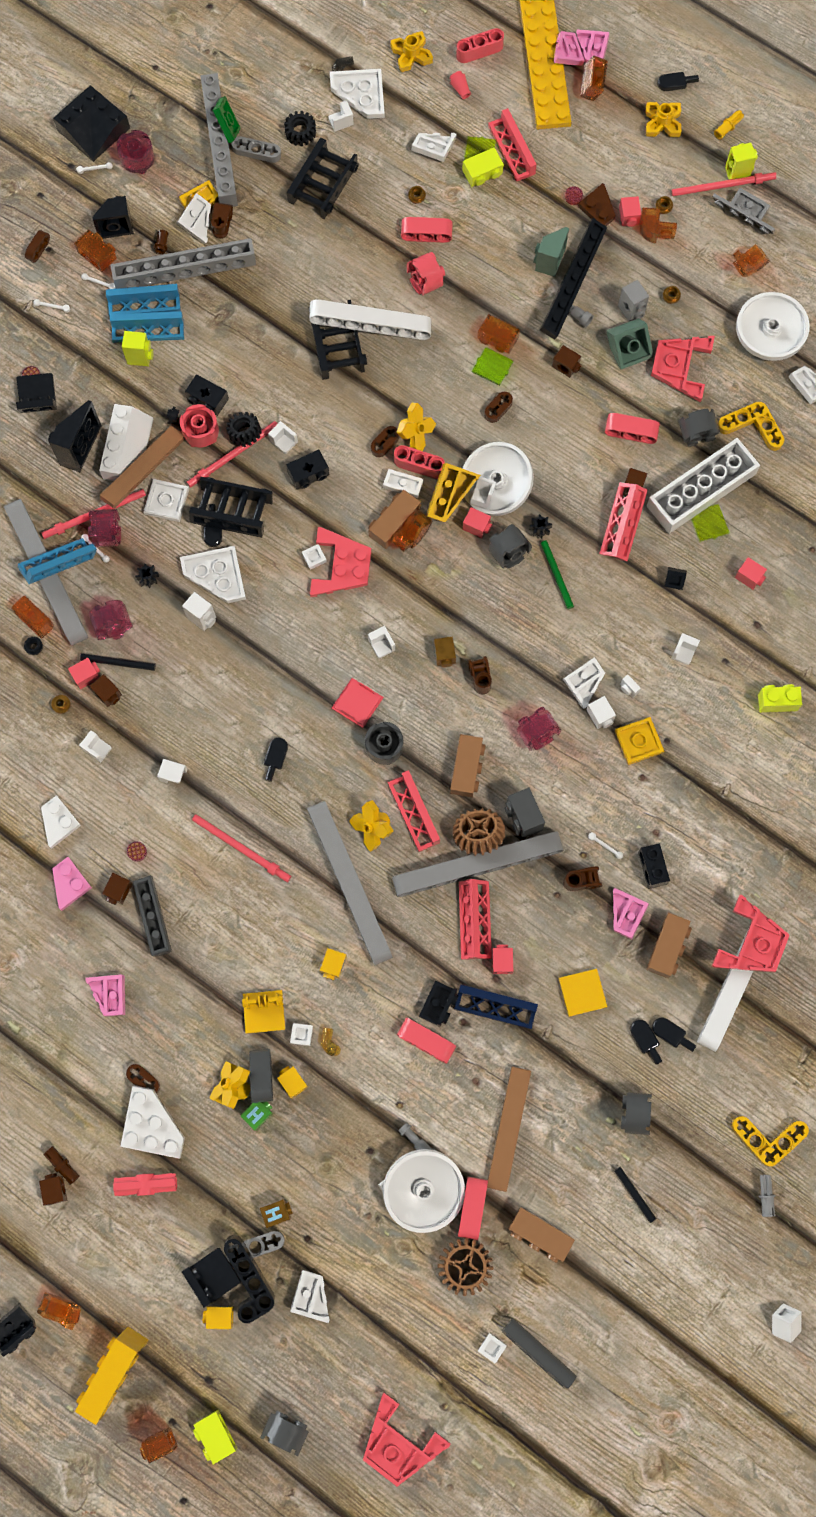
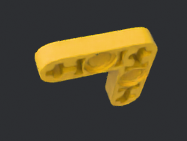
M755 402L721 417L718 422L720 433L730 434L754 423L766 446L772 451L781 449L784 443V436L768 407L763 402ZM756 408L762 410L761 414L759 412L754 413ZM743 414L747 417V421L741 422L737 416ZM725 422L726 424H731L729 425V428H727V426H723V423ZM769 423L772 429L765 430L762 424ZM773 438L775 441H779L778 444L772 443Z
M736 1117L731 1125L734 1133L755 1157L767 1167L775 1166L809 1133L806 1123L796 1121L791 1123L769 1143L747 1117ZM738 1121L746 1123L744 1127L747 1131L753 1130L746 1138L743 1135L747 1133L743 1129H737L739 1126ZM795 1126H802V1135L797 1134L793 1137V1139L792 1137L787 1135V1132H789V1134L791 1135L796 1131ZM754 1135L758 1136L761 1140L758 1147H753L750 1144V1138ZM781 1138H786L789 1141L788 1149L783 1150L779 1147V1140ZM776 1149L781 1153L780 1156L778 1153L772 1156L773 1162L765 1161L766 1152L770 1154Z

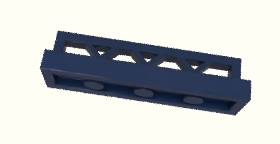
M460 984L459 997L454 1010L532 1029L538 1004ZM461 997H470L474 1005L469 1008L460 1007ZM486 1001L490 1003L493 1010L483 1013L478 1005ZM503 1006L509 1007L512 1015L503 1018L497 1010ZM522 1011L531 1013L529 1024L520 1022L517 1014Z

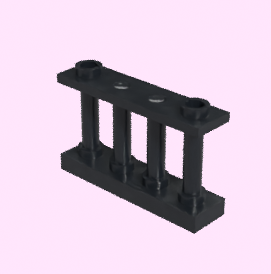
M320 137L287 190L288 202L294 205L297 199L307 201L321 209V218L325 219L328 214H331L335 201L351 175L356 173L359 167L357 154L354 153L350 161L328 151L327 140ZM325 158L345 166L342 174H339L320 165L321 160ZM318 171L337 180L332 188L312 179L311 176L314 172ZM310 185L329 195L324 202L303 192L305 186Z
M311 323L322 380L329 379V372L332 369L359 364L361 373L365 372L364 365H367L366 354H362L357 330L338 327L324 330V328L320 329V325ZM353 332L355 341L329 346L327 344L323 345L325 337ZM355 348L357 350L358 357L333 362L326 360V355L332 352Z
M200 477L201 490L204 493L199 507L190 508V523L260 538L263 537L264 525L260 518L265 503L273 504L272 491L265 488L259 489L215 480L211 477ZM211 492L222 494L217 511L206 510ZM229 496L240 498L235 515L224 514ZM247 500L258 502L253 519L242 517Z

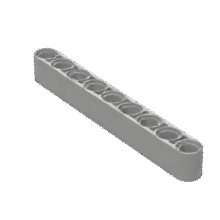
M21 498L5 505L6 513L28 558L31 559L46 553L47 551ZM44 559L41 561V564L50 560ZM56 573L39 580L70 645L73 646L88 639V635L58 574Z
M323 801L307 808L374 965L393 958L326 802Z
M556 831L500 846L497 850L492 849L491 854L485 852L484 856L481 853H477L476 856L471 854L392 877L397 897H403L555 855L564 851L559 833Z

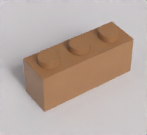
M404 489L400 494L397 493L389 507H384L380 513L381 516L377 520H373L369 525V537L387 549L421 510V502Z
M460 734L450 794L473 798V793L478 792L479 781H476V776L481 774L483 764L479 762L480 755L484 756L486 747L485 744H482L483 738Z
M668 912L648 962L647 971L665 978L676 974L679 966L676 961L678 956L682 957L685 946L682 944L684 939H688L692 928L689 927L691 921Z
M521 1207L508 1228L512 1231L510 1234L512 1237L519 1241L524 1238L530 1242L528 1246L537 1252L540 1249L548 1253L546 1257L555 1263L558 1260L564 1262L575 1241L572 1237Z

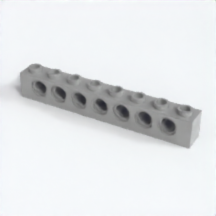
M218 73L200 75L219 202L235 207L238 206L229 143L213 112L215 105L221 98Z
M249 238L110 264L115 287L119 289L143 287L256 265L252 240Z

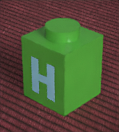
M268 1102L252 1103L241 1117L254 1131H257L273 1115L270 1111L273 1107Z

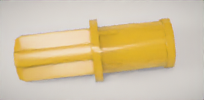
M742 111L734 112L729 118L723 120L722 125L714 130V135L717 139L721 140L729 131L735 129V126L744 118Z

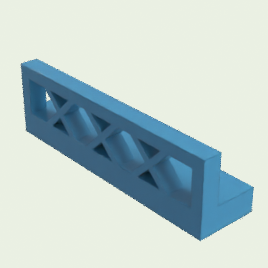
M177 284L106 290L109 317L110 314L181 311L180 293ZM169 300H176L175 307H168L166 303ZM153 301L159 303V305L156 308H150L147 306L150 302ZM133 303H139L141 305V307L138 310H133L130 308V306ZM121 304L123 306L120 311L113 312V305Z
M182 311L110 314L113 343L123 342V336L116 337V330L120 329L132 332L137 329H143L150 341L184 340V318ZM173 327H180V334H172L169 331ZM155 328L163 330L159 335H154L151 332Z
M81 538L18 563L17 567L27 583L32 584L93 559L97 549L93 543L87 545L84 539ZM81 545L82 548L73 551L74 547ZM59 553H65V555L57 557ZM44 559L50 560L41 564V561ZM29 565L33 566L32 568L28 569V571L25 569V567Z

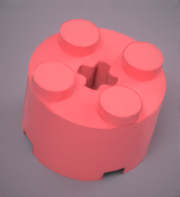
M433 252L426 253L407 263V273L411 272L412 276L409 280L419 295H425L443 286L445 270L441 265L439 266Z
M201 404L192 405L180 417V427L184 439L191 447H207L217 441L219 427L216 415L206 406Z

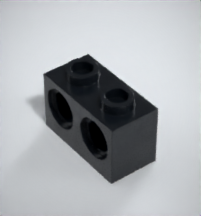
M660 843L641 847L638 854L648 889L667 885L670 882Z

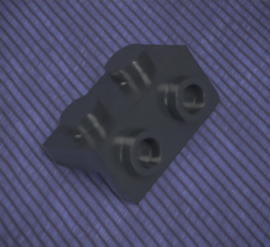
M435 980L419 1018L438 1027H441L442 1023L446 1024L451 1014L448 1013L450 1005L455 1006L459 997L456 994L457 989Z
M19 1303L0 1319V1354L3 1357L8 1353H13L19 1343L24 1339H29L36 1329L35 1320Z

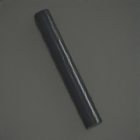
M621 1166L617 1168L614 1172L650 1223L655 1221L657 1218Z

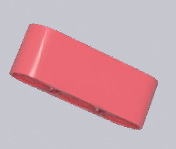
M495 28L459 40L456 50L457 60L460 63H468L500 52L503 49L504 32L501 29Z
M405 217L402 219L401 238L405 241L450 242L452 240L453 222L447 218Z
M610 413L607 417L605 434L611 437L654 444L657 442L660 423L651 419Z
M403 445L396 447L394 450V463L397 467L430 478H439L442 466L445 463L443 458ZM405 455L406 458L400 459L398 456ZM418 460H421V461H423L424 463H422V464H417V463H415V462L418 461ZM434 466H440V467H441V468L438 469V470L433 469Z
M409 1018L405 1019L397 1033V1036L445 1064L448 1063L457 1047L452 1042Z
M473 1177L467 1178L458 1237L478 1241L488 1180Z

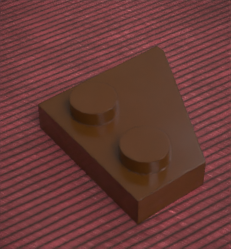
M604 183L578 203V208L590 219L594 218L605 226L615 220L616 215Z

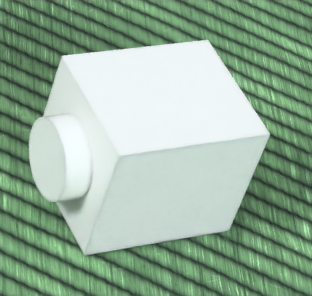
M605 696L588 704L586 710L597 729L601 727L607 728L614 723L616 714Z

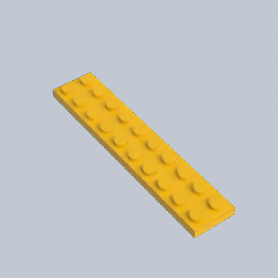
M519 0L536 129L571 127L572 122L563 64L554 63L557 37L559 35L554 0Z

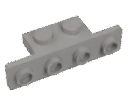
M739 188L731 202L715 193L712 196L716 205L722 208L724 206L730 208L729 212L737 217L742 215L745 217L744 221L751 225L755 223L761 226L759 229L766 234H769V232L775 233V228L762 221L770 208V205L742 188Z

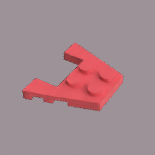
M708 336L707 338L692 337V339L682 340L681 338L659 340L651 376L701 402L705 384L687 381L692 350L711 354L715 336Z
M318 527L316 545L335 547L331 580L312 579L310 597H317V595L324 593L331 594L334 591L343 589L349 590L367 586L371 548Z
M739 895L733 912L751 919L750 927L738 957L718 949L712 967L774 973L779 965L789 934L773 920L767 918L755 905L753 906L743 895Z
M384 1392L363 1461L398 1487L421 1467L446 1450L451 1443L435 1431L423 1450L413 1444L387 1423L399 1406V1403Z

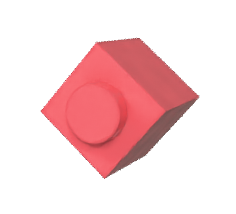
M639 196L621 198L619 211L622 226L633 227L639 225L641 219Z
M471 507L463 521L462 530L483 538L484 534H488L491 530V516Z
M748 557L738 570L735 579L754 590L757 585L761 586L766 579L764 574L767 569Z
M89 658L68 668L80 690L100 678L97 674L100 672L95 661L91 663Z
M496 945V948L492 949L493 974H513V948H508V945Z

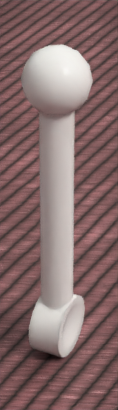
M108 162L105 165L85 168L78 166L76 170L78 174H82L84 171L112 169L113 165Z
M86 273L81 275L83 280H90L109 287V289H116L114 283L108 284L89 277Z
M39 299L34 300L35 306L42 305L61 309L65 313L70 312L69 305L60 306L40 302Z
M83 534L81 538H83L84 541L87 542L89 545L92 544V542L89 540V536L87 534ZM96 547V552L102 557L103 562H109V556L104 555Z
M589 833V840H594L615 854L617 859L623 858L622 852H617L598 839L595 833Z

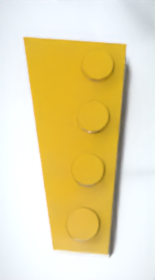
M127 1327L117 1338L113 1337L107 1346V1349H109L107 1355H103L96 1365L99 1368L97 1373H93L86 1383L89 1386L86 1392L82 1391L76 1401L79 1404L75 1410L77 1414L97 1425L115 1398L116 1390L121 1387L128 1376L126 1372H129L139 1357L137 1353L146 1346L149 1339L130 1327Z

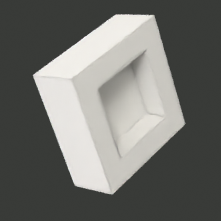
M319 544L302 551V555L310 570L327 562Z
M626 675L620 683L622 691L632 698L641 689L629 675Z
M293 1023L290 1044L311 1046L313 1026Z
M489 1333L478 1349V1352L493 1363H496L507 1345Z

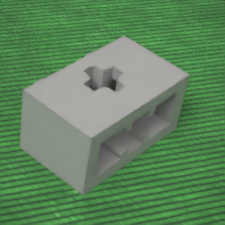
M638 280L622 288L618 307L629 322L643 318L649 295Z

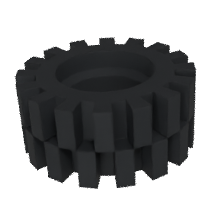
M295 111V115L289 114L286 122H284L286 138L291 144L294 142L295 146L300 143V146H303V143L308 145L309 141L312 142L313 138L316 137L315 119L313 120V116H309L308 112L304 114L303 111H300V114ZM299 125L307 127V129L303 132H297L294 130V128Z
M240 412L239 416L235 414L233 415L234 419H229V422L226 424V430L234 445L236 444L240 447L242 444V447H246L248 443L250 446L252 441L255 443L257 442L256 438H260L262 433L261 427L253 413L245 412L243 415ZM244 427H249L247 430L243 432H238L240 429Z

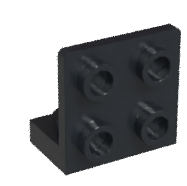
M52 373L16 377L19 397L16 407L20 413L57 410Z
M221 1248L215 1249L194 1265L182 1271L203 1308L241 1283Z

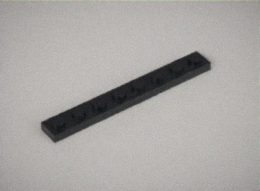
M594 218L590 220L540 328L541 332L554 340L561 331L608 228Z

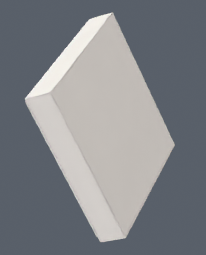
M153 479L144 508V515L180 522L189 486Z

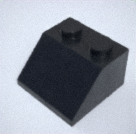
M126 196L108 198L92 216L99 239L134 234Z

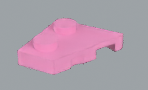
M577 30V39L585 64L603 66L609 41V32Z
M69 857L52 868L58 907L61 911L92 889Z
M614 888V932L632 940L649 903Z
M125 975L86 978V983L90 985L103 1016L125 1015Z

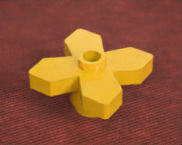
M423 31L408 35L405 39L399 37L391 40L393 53L401 55L398 59V66L401 72L411 70L414 61L423 66L433 63L431 51L423 48L426 44Z
M647 102L646 116L651 121L646 124V136L656 137L664 130L670 137H680L681 123L675 119L681 115V103H662L659 105L657 102Z
M412 402L407 410L408 418L399 422L397 434L402 439L410 438L411 448L423 451L426 446L424 433H432L436 423L431 417L423 418V408L418 403Z
M373 800L366 802L361 807L362 814L358 813L349 820L356 831L364 832V844L370 852L381 845L380 838L385 839L394 831L390 826L388 815L384 812H379V808Z
M226 1061L221 1070V1081L214 1087L210 1099L234 1109L237 1101L246 1099L250 1093L251 1087L246 1081L250 1071Z

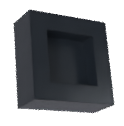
M668 567L664 587L683 590L687 570Z

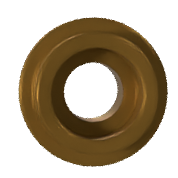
M414 186L409 190L408 198L412 203L419 204L425 200L426 193L422 187Z
M662 196L656 201L655 208L659 213L667 214L672 211L673 202L671 198Z
M669 286L664 290L663 299L667 303L674 304L680 300L681 292L676 286Z
M58 695L51 702L52 709L58 714L66 713L71 706L69 698L65 695ZM63 701L64 704L62 706H58V702Z

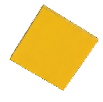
M651 717L614 730L628 765L665 752Z
M597 969L558 978L568 1017L607 1008Z

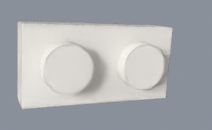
M388 469L383 488L401 493L404 489L413 497L418 498L424 479Z

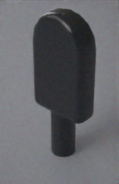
M684 72L663 74L659 77L657 85L662 91L686 89L687 83L699 82V76H685Z
M209 504V510L216 511V505ZM203 526L204 542L209 547L220 545L222 542V529Z
M274 738L269 744L264 760V765L268 766L265 781L272 782L275 770H281L288 751V744L283 738Z
M658 1018L653 1022L652 1030L654 1034L674 1048H677L679 1044L691 1052L696 1048L697 1045L684 1037L686 1031L670 1020Z
M644 1020L634 1021L630 1026V1032L643 1054L649 1052L656 1065L661 1063L662 1059L655 1049L660 1043L651 1027Z

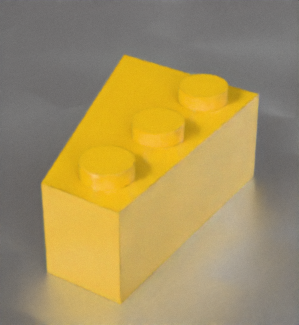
M444 463L425 517L445 523L481 475Z

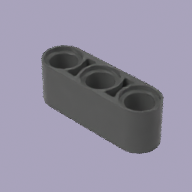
M270 1049L252 1050L249 1052L252 1103L273 1101Z

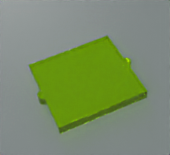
M468 136L464 160L494 148L496 140L487 139L483 136L480 138Z
M485 347L481 356L477 358V363L472 373L500 386L505 376L508 375L514 360Z
M719 504L709 506L692 518L700 542L712 538L715 540L719 536L730 533Z

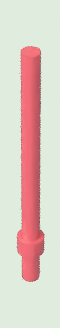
M776 172L767 174L756 173L754 176L672 189V196L751 183L755 185L762 184L763 181L775 180Z
M276 421L261 430L260 438H256L257 442L268 435L277 425ZM247 443L246 447H242V444L240 447H236L206 469L202 468L199 470L197 475L186 482L187 485L191 488L200 482V477L208 478L211 473L252 445L249 446Z
M144 489L128 495L116 508L146 496ZM106 504L67 522L57 523L54 525L55 527L43 531L41 534L44 539L55 534H63L65 530L114 510V508Z
M197 814L192 818L193 822L267 869V872L271 875H276L287 883L290 881L292 876L281 870L280 866L276 863L267 861Z

